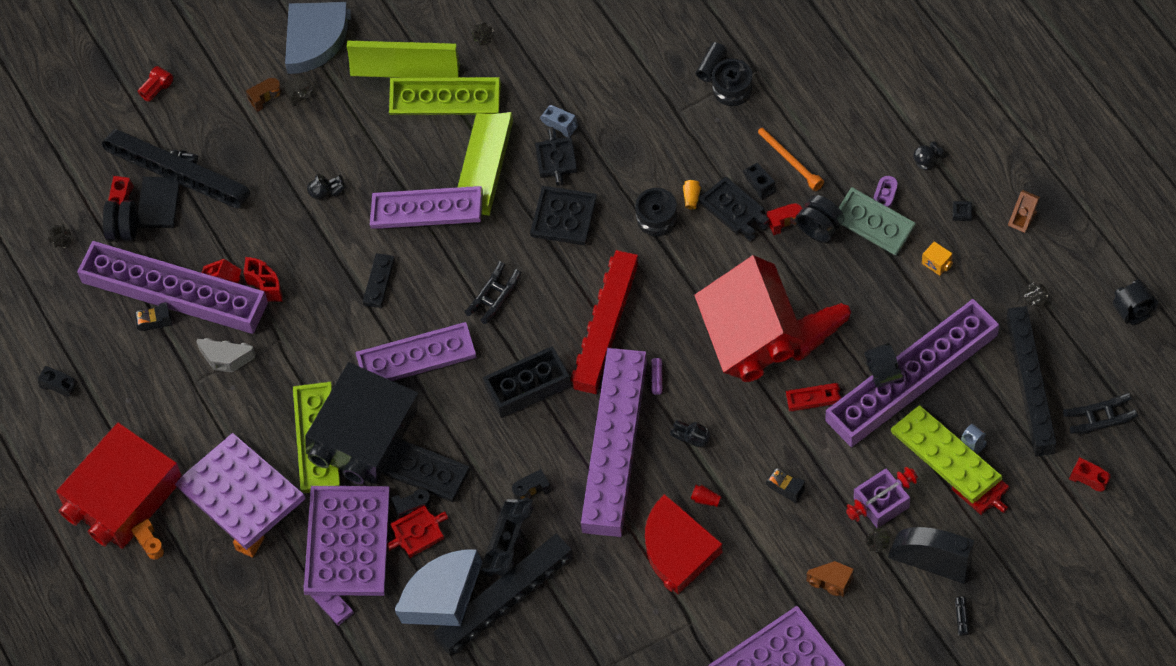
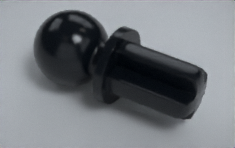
M174 149L170 151V153L195 164L198 162L197 154L187 153L185 150L179 151Z

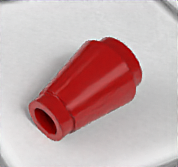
M702 484L701 486L695 485L691 500L695 501L694 503L715 507L718 506L721 498L720 495Z

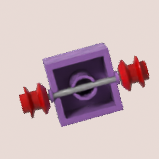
M905 467L903 474L897 472V480L887 468L854 489L855 505H847V515L851 520L855 519L857 522L860 521V515L867 516L878 529L909 508L910 497L902 487L909 489V483L917 484L916 479L918 476L912 468Z

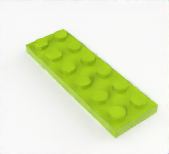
M331 382L293 387L300 488L302 493H310L311 486H340L339 468L329 465L328 468L314 465L308 459L305 449V435L332 390Z
M920 405L891 428V433L972 504L1002 480V475Z

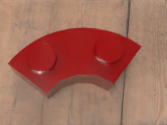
M245 257L244 277L247 285L255 286L264 291L267 301H283L282 290L276 273L267 266V263L256 258Z

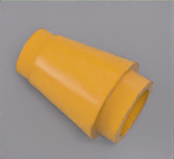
M695 180L685 181V185H683L685 208L696 209L701 191L700 182Z

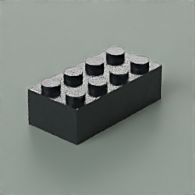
M553 346L483 377L485 389L500 418L571 387L570 377Z

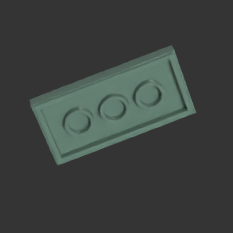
M851 187L839 206L844 215L842 226L896 257L916 226L915 222Z

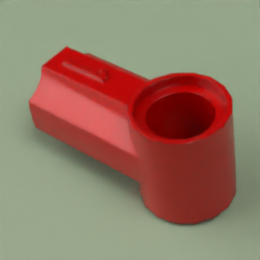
M155 66L150 72L149 79L138 90V94L145 101H151L162 88L166 89L172 84L174 76L160 66Z

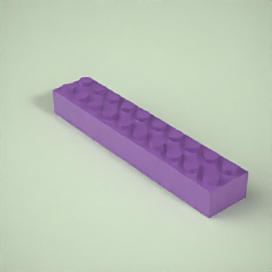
M92 241L77 271L81 282L157 306L160 303L166 302L171 310L254 334L268 304L264 291Z
M972 299L896 357L898 369H901L902 380L876 388L872 378L873 375L826 410V422L852 448L997 337L999 324Z
M607 349L581 519L582 533L622 537L647 365L645 351Z

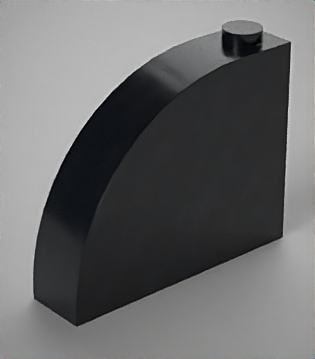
M927 527L907 528L897 533L888 558L965 584L971 568L974 540L940 529Z

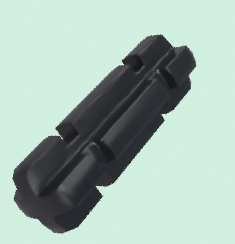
M964 596L955 598L958 634L960 636L969 635L967 601Z

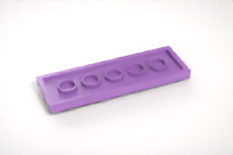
M482 186L372 193L371 229L481 222Z
M466 322L355 352L359 367L391 381L476 358Z

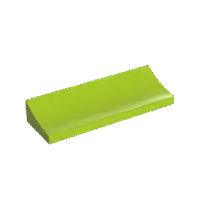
M347 41L350 76L455 78L459 75L460 62L456 44Z
M499 77L390 78L389 114H499L501 81Z
M512 112L501 114L476 113L458 187L482 186V215L490 216L513 124Z

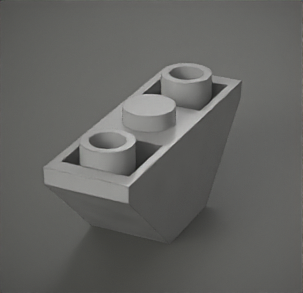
M209 338L197 339L200 352L213 370L234 372L255 359L256 356L253 346L246 343L234 344L229 341L219 342Z

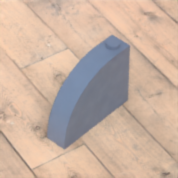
M346 2L289 4L285 57L288 74L313 70L325 64L339 51L346 38L348 20H351V9L347 8Z
M460 550L451 552L430 561L417 571L407 583L399 603L395 607L396 615H398L401 623L461 626L483 563L478 551Z

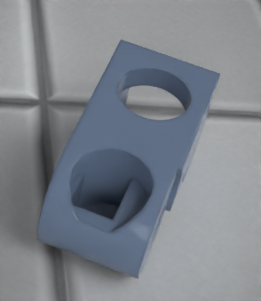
M549 105L540 116L541 121L545 125L562 132L568 138L578 127L575 115L552 105Z
M974 424L969 425L964 431L961 441L977 455L987 446V442L984 440L986 434Z

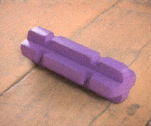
M660 358L652 359V393L654 395L662 394V359Z

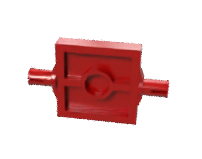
M1002 480L973 504L952 486V490L980 515L993 506L1002 513L1008 509V506L1000 501L1001 496L1009 489V486Z
M424 505L391 523L390 525L396 539L386 544L387 548L391 551L400 545L411 558L442 541L444 536L439 529V523L449 519L446 512L444 511L434 517Z

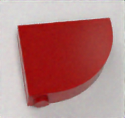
M665 494L657 501L648 516L645 527L646 552L650 565L657 576L664 582V586L669 591H674L679 595L722 553V543Z

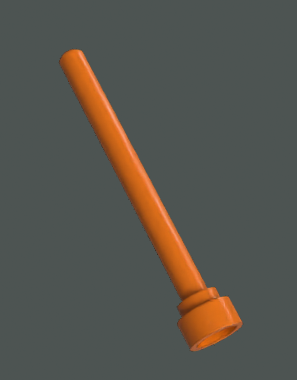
M764 128L758 130V134L807 179L808 186L813 191H818L824 185V180L819 175L810 173Z

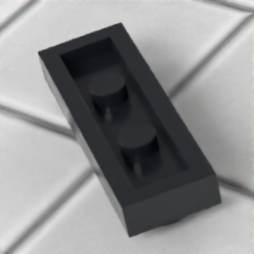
M375 254L363 298V306L382 308L395 261L394 256Z

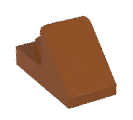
M1022 190L1008 226L1026 233L1037 213L1035 209L1040 197Z

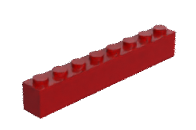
M616 250L614 257H610L608 265L610 269L604 275V287L599 290L598 305H594L593 320L588 323L587 332L589 333L587 338H583L582 354H578L576 365L578 366L571 375V382H573L575 390L592 394L597 393L605 368L607 349L612 347L639 265L638 255Z

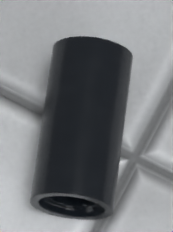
M713 42L695 72L700 80L705 82L712 81L714 67L723 61L728 52L726 47L717 42Z

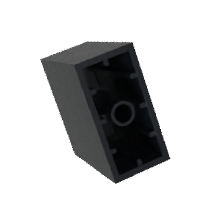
M348 362L305 435V449L308 459L314 465L321 468H328L329 465L343 470V475L353 483L363 484L364 481H368L376 485L399 439H402L417 412L418 392Z

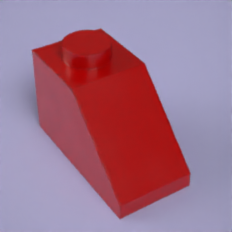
M222 259L204 266L201 273L238 284L242 270L226 259Z

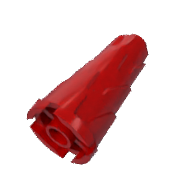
M840 303L798 319L797 322L805 342L793 349L794 354L792 358L800 361L824 343L826 338L849 320L851 314L849 306Z

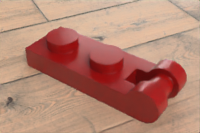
M832 383L786 391L789 412L834 405L842 398L839 395V384ZM826 393H831L832 396L827 397Z

